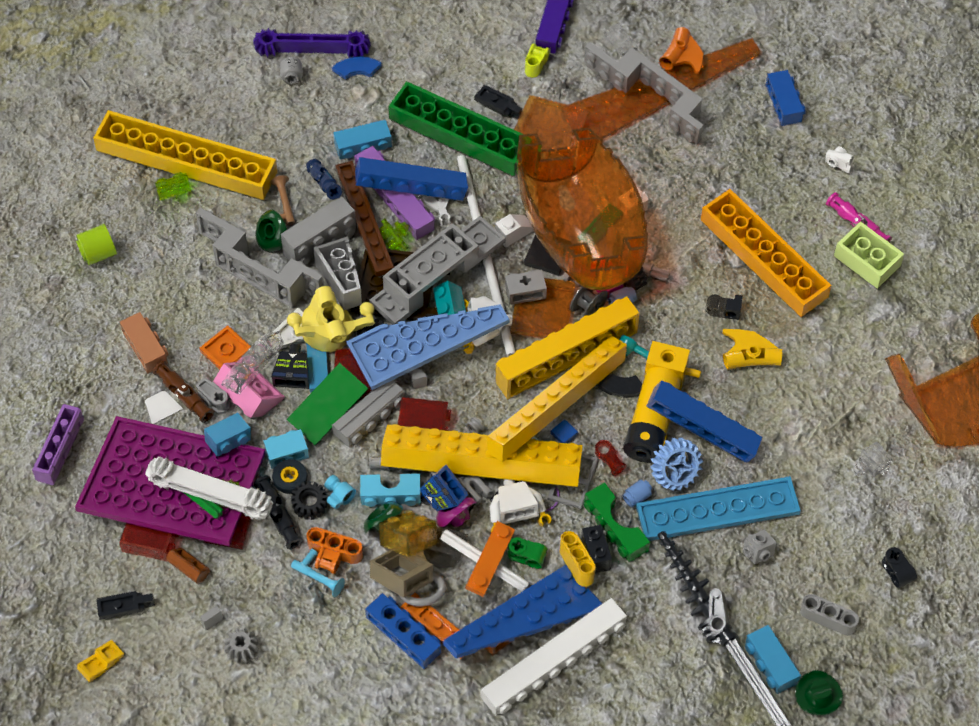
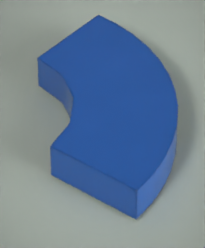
M351 57L335 64L332 67V71L345 80L354 75L372 77L382 67V63L368 57Z

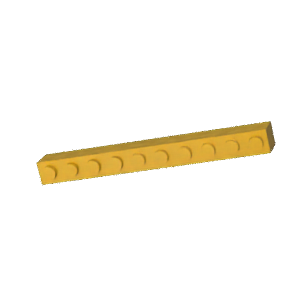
M610 336L489 434L487 453L501 462L506 460L625 361L627 344L614 336Z

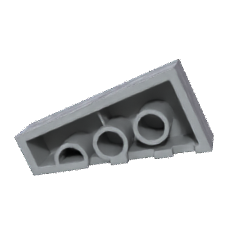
M345 237L314 247L315 265L323 275L328 286L332 288L335 297L344 311L360 306L362 304L361 287L352 257L349 238Z

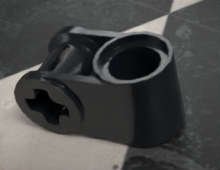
M897 547L889 548L882 559V566L890 576L893 584L897 588H901L917 580V573L903 552Z

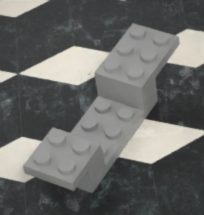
M591 42L585 46L584 63L590 70L594 69L601 78L609 80L616 89L622 90L625 93L640 78L643 84L654 88L658 95L665 96L673 105L670 109L668 122L670 128L675 132H680L689 142H693L696 145L700 142L704 126L696 120L700 115L703 99L632 47L617 62Z
M199 208L196 211L199 233L215 242L212 246L216 266L291 308L295 306L304 293L314 296L316 289L324 286L323 275L315 269H310L301 261L291 258L278 274L274 269H268L263 266L258 260L250 259L247 257L249 251L246 233L242 228L231 225L223 218H218L209 210Z
M481 216L462 230L452 223L383 276L384 289L371 298L370 303L392 325L398 324V322L404 321L423 306L424 291L456 267L466 273L504 244L506 237Z

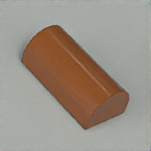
M182 547L170 550L166 560L196 584L202 583L210 572L208 567Z

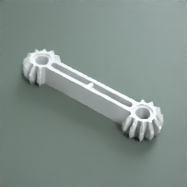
M160 456L153 458L146 471L148 480L160 488H173L244 512L245 516H249L251 519H265L272 509L273 502L271 497L266 495V492L260 491L259 488L257 490L252 487L247 489L175 465L173 461H169L167 458L163 459Z

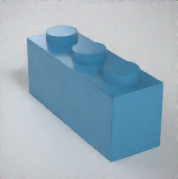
M386 120L333 132L334 144L340 160L352 158L371 146L377 151L392 147V138Z
M769 625L747 635L745 642L746 651L755 658L758 670L760 672L763 671L767 677V684L771 689L774 688L775 692L779 694L798 684L801 675Z

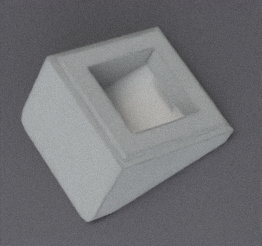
M419 368L408 372L413 389L427 386V375Z

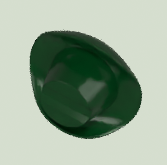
M273 209L266 211L261 215L256 225V242L262 250L267 252H276L283 248L281 233L285 232L287 228L277 211Z
M387 502L377 507L364 522L365 534L372 527L381 534H384L388 529H393L398 523L395 516L403 511V506L396 502Z
M820 670L810 671L804 674L798 681L795 697L803 711L813 715H828L841 706L843 702L842 689L838 682L828 673Z

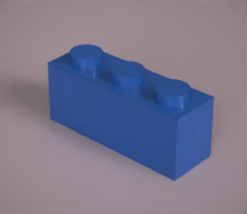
M788 70L768 73L765 85L781 126L802 122L805 106L800 102V94L794 87L793 76H790Z

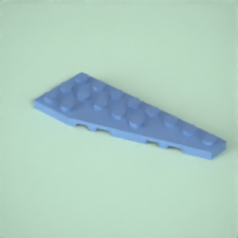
M501 304L478 308L475 311H458L457 314L452 315L441 314L418 318L416 321H400L398 324L393 325L382 324L346 341L371 390H374L510 323V320Z

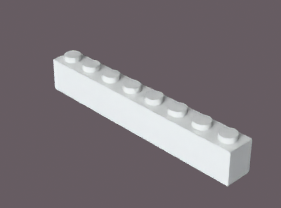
M610 598L481 689V699L495 716L500 713H506L516 701H523L529 692L533 689L538 690L547 679L555 678L564 667L572 666L581 655L589 654L598 643L603 644L612 633L620 632L625 627L627 615Z

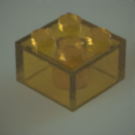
M411 510L402 511L401 514L379 523L380 546L407 557L437 543L436 521L429 519L427 516L413 513Z

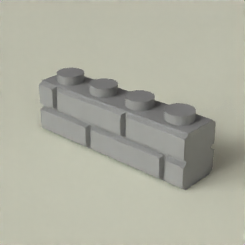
M393 380L372 390L332 425L333 434L347 447H350L353 443L357 444L362 439L363 434L367 431L371 432L376 427L377 422L381 419L385 420L390 415L392 409L395 407L399 408L404 403V390Z

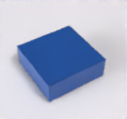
M564 419L550 431V434L559 443H568L578 435V431Z

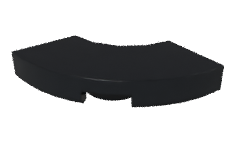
M611 372L596 386L607 394L630 398L639 396L642 382L636 375L632 377H619Z

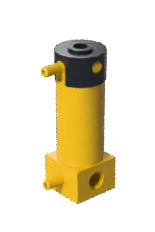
M652 341L646 361L643 384L623 445L624 453L630 458L639 462L653 463L651 458L656 457L654 451L660 450L659 445H665L670 419L646 407L654 387L661 380L672 384L673 387L681 391L686 375L700 378V370L688 368L689 349Z

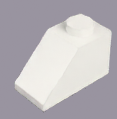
M509 214L495 223V229L506 237V242L503 244L506 248L536 230V227L525 215Z

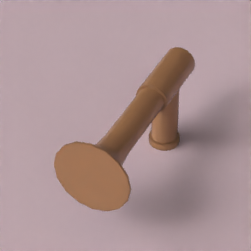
M281 175L273 178L270 183L276 186L280 193L284 211L280 216L283 221L286 220L288 226L295 224L285 187L289 177Z

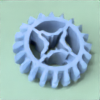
M680 437L678 440L672 438L671 442L665 440V445H659L660 450L654 451L656 457L651 458L654 463L650 466L653 470L651 474L656 482L664 488H669L673 491L675 488L681 490L682 486L688 488V483H694L693 478L699 477L697 471L702 470L699 465L703 462L700 458L702 454L698 447L692 444L690 440ZM685 452H687V456H688V461H687V462H686ZM666 466L668 467L667 472H669V473H668V477L666 476V472H665V467H666Z

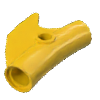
M722 330V334L735 341V345L728 352L723 353V362L727 370L756 365L781 366L782 349L776 347L763 336L748 330Z

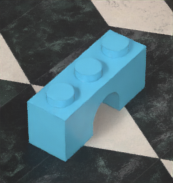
M380 474L360 475L361 505L373 507L387 502H396L408 506L421 504L420 474H400V482L394 488L384 487L381 484Z

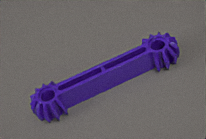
M268 27L267 30L261 29L260 33H256L253 45L256 53H259L260 56L266 55L267 58L269 55L275 57L276 53L347 54L348 58L352 56L363 57L364 54H368L371 42L368 34H365L364 31L358 32L357 29L355 32L349 30L348 34L277 33L276 29L271 31Z

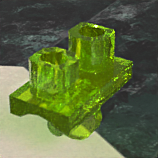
M176 173L169 179L160 178L155 183L159 200L173 196L175 199H178L179 194L191 191L186 173Z
M384 218L381 221L383 226L379 228L383 241L392 235L394 238L386 243L389 249L400 250L402 248L406 251L409 247L400 236L408 237L409 225L406 222L399 223V221H396L394 229Z

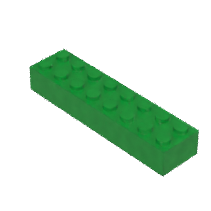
M408 81L405 82L388 106L390 120L512 176L517 174L532 151L531 137Z

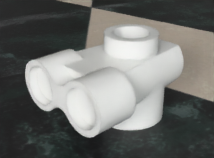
M836 147L834 150L829 149L827 151L826 162L829 166L838 167L849 174L852 173L854 169V155L848 154L842 147Z

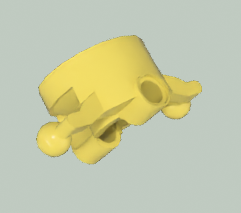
M322 286L316 289L310 306L304 310L302 317L298 313H290L287 317V323L293 327L295 335L297 337L302 336L304 341L312 348L322 352H334L342 349L347 344L346 341L350 339L354 331L375 324L372 316L374 306L370 302L362 303L360 305V313L365 317L353 320L347 310L344 311L342 306L337 304L332 288L330 286Z

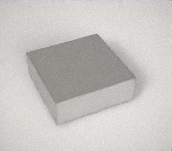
M215 606L201 615L200 619L204 629L208 630L222 621L223 617L221 610L218 606Z

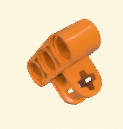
M318 527L308 530L306 535L308 548L314 549L319 553L315 562V569L322 568L331 571V574H335L341 561L357 564L363 559V549L360 541ZM314 538H320L319 541H312ZM333 544H338V545H339L338 547H335V548H334V547H331V545H333ZM351 550L358 551L356 553H350Z

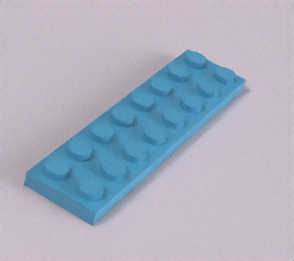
M790 476L636 503L642 532L649 541L658 540L659 537L657 535L662 531H665L669 538L800 515L801 512Z

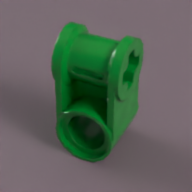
M516 537L510 540L507 555L513 562L540 569L543 566L548 548L541 543Z

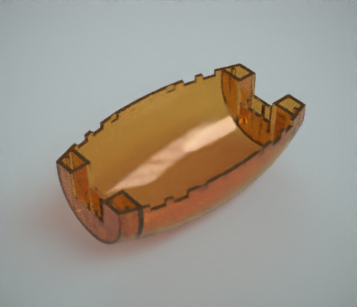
M590 128L572 129L570 146L552 149H542V143L537 133L519 135L517 180L521 201L528 221L548 255L568 276L581 286L591 290L615 288L633 278L642 268L646 259L648 249L647 220H645V210L636 184L619 158L616 159L612 155L613 150L610 147L606 148L603 145V140Z

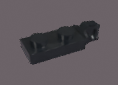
M483 85L474 96L475 101L503 115H510L516 119L522 116V108L517 106L513 98L487 85Z
M137 591L96 599L99 620L139 613L140 611H145V608L155 606L152 593L143 595L142 592L137 593Z

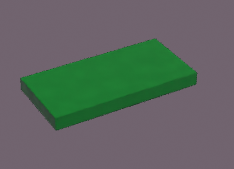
M339 363L286 420L297 430L301 429L302 434L316 446L332 429V425L354 406L368 391V388Z

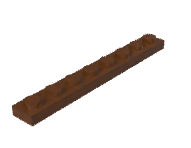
M349 161L335 165V170L348 204L355 210L356 225L376 277L385 275L394 266L362 186H356V168L354 163Z

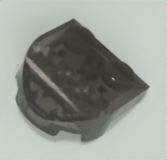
M429 524L425 544L423 543V554L427 561L433 564L434 567L441 569L457 565L462 560L464 554L442 541L441 535L445 530H449L467 542L469 534Z

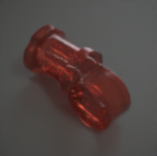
M600 440L596 443L595 455L608 465L611 475L616 476L622 473L627 465L622 463L617 456L618 452L607 440ZM606 446L609 452L602 454L598 451V448Z

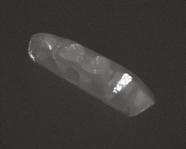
M280 332L262 335L231 368L221 385L230 391L240 394L281 349L284 342Z

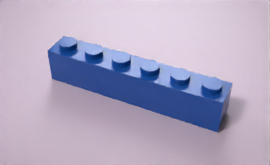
M359 157L355 169L356 186L460 201L464 200L468 189L466 172Z
M663 380L654 387L646 407L746 463L756 456L763 438L755 431L747 429L740 425L739 422L731 420L720 411L708 407L704 402L694 399L688 393L678 390L672 384Z

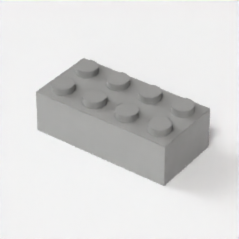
M341 196L281 233L284 256L289 261L292 258L307 265L314 259V247L353 236L357 232L355 210Z

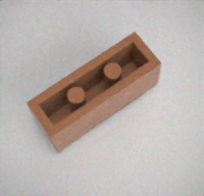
M138 312L120 321L124 336L147 374L152 372L153 368L160 361L168 363L166 357L169 355L164 345L161 346L159 344V336L156 331H151V324L147 317L144 318Z

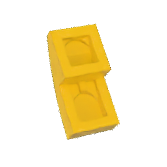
M110 640L96 648L92 656L78 663L77 669L90 683L115 665L124 656V653L113 640Z

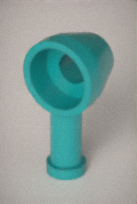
M621 335L619 340L627 344L626 356L634 351L647 360L648 350L639 346L632 338Z

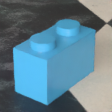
M239 413L204 429L205 442L217 457L251 440L250 426Z

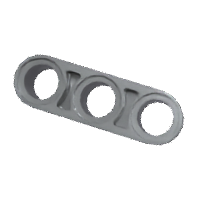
M808 594L803 598L800 613L804 618L843 635H852L856 631L859 617L854 611L814 594ZM810 604L814 606V609H810L806 605ZM825 613H831L833 617H828ZM844 621H850L853 625H847Z

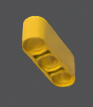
M572 531L564 532L560 539V555L579 585L584 587L592 585L595 576V563L579 536Z

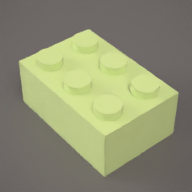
M860 221L837 243L834 257L878 289L901 266L904 253Z

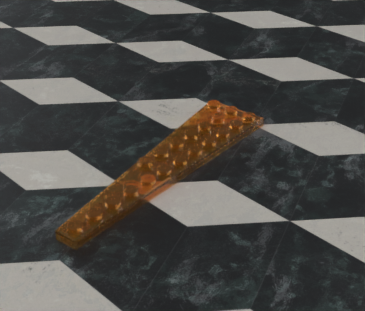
M753 38L703 55L699 74H696L693 67L689 64H680L674 66L671 70L664 71L692 91L698 86H704L711 79H717L720 77V74L729 72L737 66L760 55V49ZM638 79L627 93L613 88L563 106L561 111L585 151L602 142L603 138L609 135L613 136L618 133V130L631 126L634 121L642 120L649 116V114L655 113L671 103L665 96L658 95L654 88L643 84Z

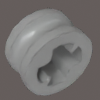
M472 417L471 422L466 423V428L470 433L480 434V432L485 430L482 422L476 417Z

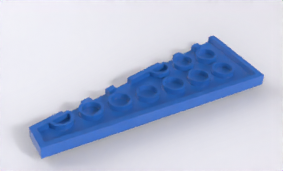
M564 565L444 639L443 645L457 659L476 653L479 649L490 646L492 648L497 646L498 643L507 640L509 642L514 641L517 637L529 636L551 629L554 625L567 624L573 619L583 618L602 605V603L587 587L579 585L567 565Z

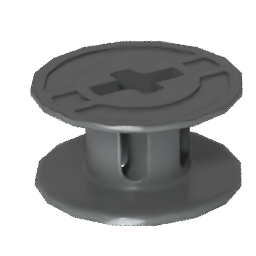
M593 280L588 281L573 297L570 311L576 312L582 307L585 310L583 317L591 315L605 305L608 292L605 290L597 295L594 294L595 283Z

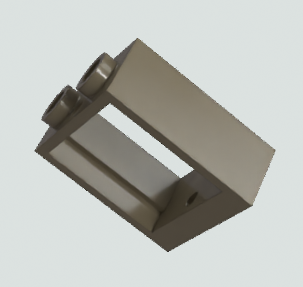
M398 545L370 561V578L405 598L433 582V564ZM400 566L409 572L399 576L390 570Z

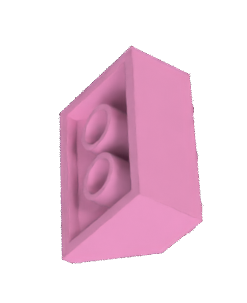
M248 361L224 363L213 381L227 393L231 401L238 405L246 416L251 418L265 415L285 398Z

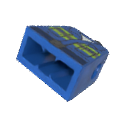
M444 465L420 488L422 503L425 505L430 503L436 511L458 506L469 495L447 465Z

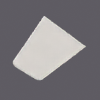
M161 391L145 400L152 424L183 409L166 391Z

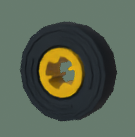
M283 460L273 469V484L282 493L292 494L293 490L296 491L295 487L297 485L301 487L302 482L305 485L307 483L308 475L306 468L297 460ZM287 474L293 476V479H289Z

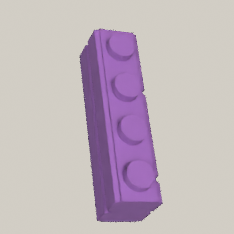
M66 404L62 405L32 469L35 480L49 485L55 484L65 462L64 459L67 458L79 432V427L84 421L81 409Z

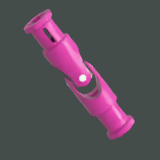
M837 192L827 199L826 205L835 209L837 214L844 220L852 222L851 225L853 227L860 221L864 224L866 219L868 222L867 227L890 243L892 239L890 235H885L878 225L864 214L858 213L856 208L848 201L845 202L840 198Z

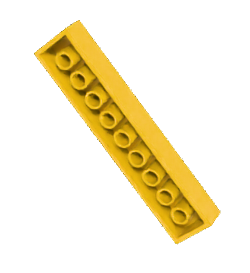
M109 110L93 137L96 151L262 200L265 199L271 186L270 182L278 172L276 159Z
M393 424L386 427L381 447V466L438 472L444 465H447L453 474L578 487L583 445L530 439L506 460L501 462L487 453L488 435Z

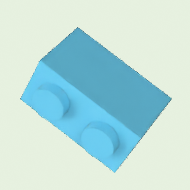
M301 429L291 430L286 434L271 436L263 440L271 469H274L283 460L301 461L309 458L308 448Z

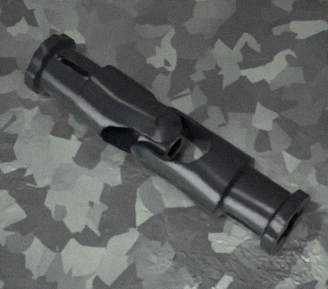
M270 476L259 477L254 482V486L271 497L273 505L270 516L279 534L285 539L286 548H297L302 544L303 539L298 536L291 516L283 505L278 491L271 484Z

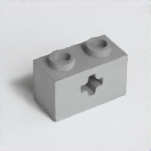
M531 270L525 273H513L505 276V288L509 305L546 299L547 287L542 270Z

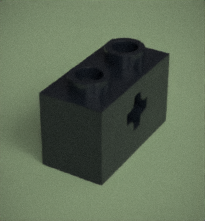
M602 525L582 528L581 541L595 563V574L611 570L612 557Z

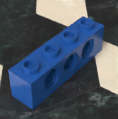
M382 593L365 609L366 618L423 669L441 654L440 640L434 635L430 636L420 622L416 623L412 620L409 612L405 609L401 610L392 597H387ZM387 615H394V616H395V617L392 618V619H387V618H386ZM401 628H409L407 632L400 631ZM418 640L424 642L422 645L415 644V642Z

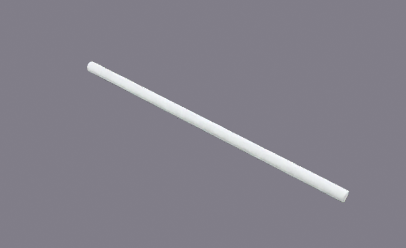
M460 155L457 157L460 172H466L468 189L466 197L472 221H474L481 215L466 156ZM491 254L483 259V264L492 300L500 303L504 309ZM504 325L501 335L506 355L509 357L515 353L510 328Z

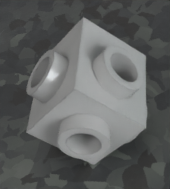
M764 529L745 538L743 553L754 564H757L774 556L777 542Z

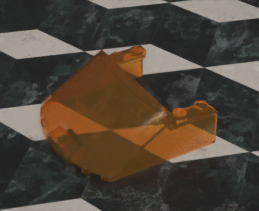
M979 313L974 315L971 320V328L974 330L978 341ZM894 354L885 358L901 392L898 395L935 444L958 447L979 443V355L918 385H915L909 369L900 354Z

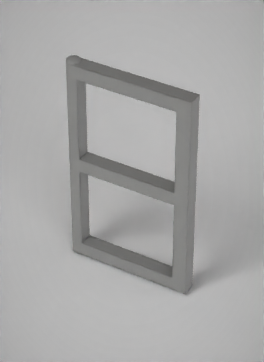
M582 454L581 459L591 461L593 464L588 479L579 478V483L585 485L579 503L553 496L557 486L555 484H552L548 500L582 509L585 493L588 492L598 458Z

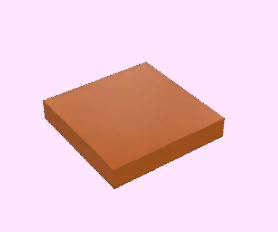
M228 325L199 348L200 352L219 370L224 363L241 362L253 352V348Z

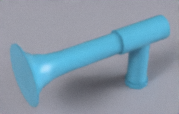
M310 549V552L302 562L297 560L292 562L291 568L328 586L332 590L333 597H337L342 591L345 584L344 578L332 580L308 566L315 556L318 555L316 550Z

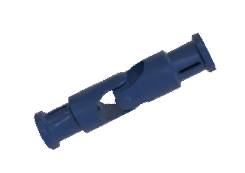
M318 159L309 160L306 164L307 172L317 181V184L329 199H338L342 195L341 186L337 184V181Z

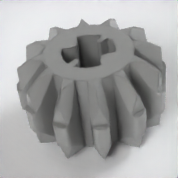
M236 628L235 634L229 632V638L224 640L226 645L224 652L228 653V658L230 660L235 658L236 663L240 659H243V662L246 663L247 657L254 659V653L259 650L258 646H256L259 642L257 638H254V632L248 633L246 628L242 632Z

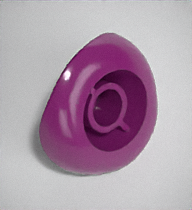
M466 497L458 506L439 510L436 515L437 525L439 527H444L448 523L453 527L463 525L465 520L470 519L468 507L476 504V500Z

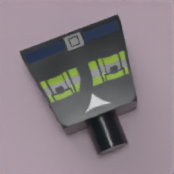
M291 344L289 351L279 352L271 376L274 387L309 389L307 353L301 352L300 345Z

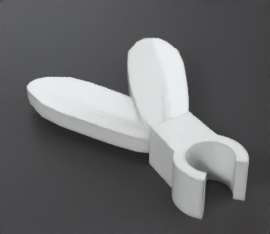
M423 195V201L430 208L438 212L440 224L443 225V219H448V223H450V215L446 211L449 199L439 198L438 201L432 196Z

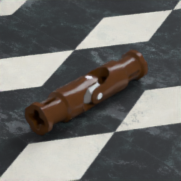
M160 361L156 364L152 371L153 374L158 375L163 380V384L191 412H194L201 422L209 421L215 411L204 403L202 397L186 384L176 371H172L166 361Z

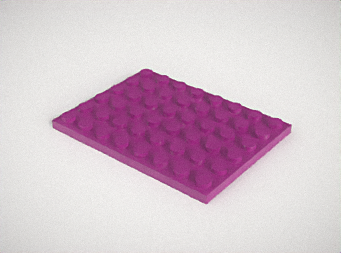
M116 416L75 505V510L85 514L230 546L243 512L217 504L223 509V514L219 518H214L183 492L173 488H160L158 485H154L152 481H149L146 476L148 465L153 458L160 456L163 459L167 458L169 461H173L175 465L250 489L254 485L266 451L263 448L244 444L217 457L205 442L204 435Z

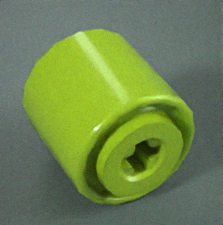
M105 224L76 235L77 246L84 262L87 261L88 265L117 254Z

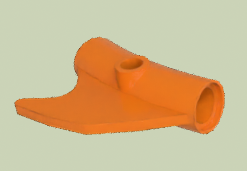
M679 27L675 30L670 46L659 59V64L664 70H671L674 66L680 64H689L693 67L694 72L699 74L703 62V52L690 35L689 29Z

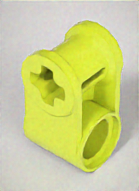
M534 43L531 45L529 53L525 58V74L528 77L534 78L539 76L544 64L548 60L550 48L544 49L536 46Z

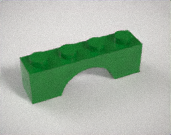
M604 482L585 493L583 504L585 509L594 515L597 525H602L608 540L611 543L614 542L618 547L617 550L620 556L626 558L630 563L649 551L650 541L639 527H623L613 519L611 511L615 507L616 496Z

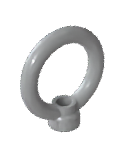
M433 572V581L438 585V590L435 594L426 598H414L410 595L405 598L400 596V598L412 606L434 604L446 592L445 580L439 574Z

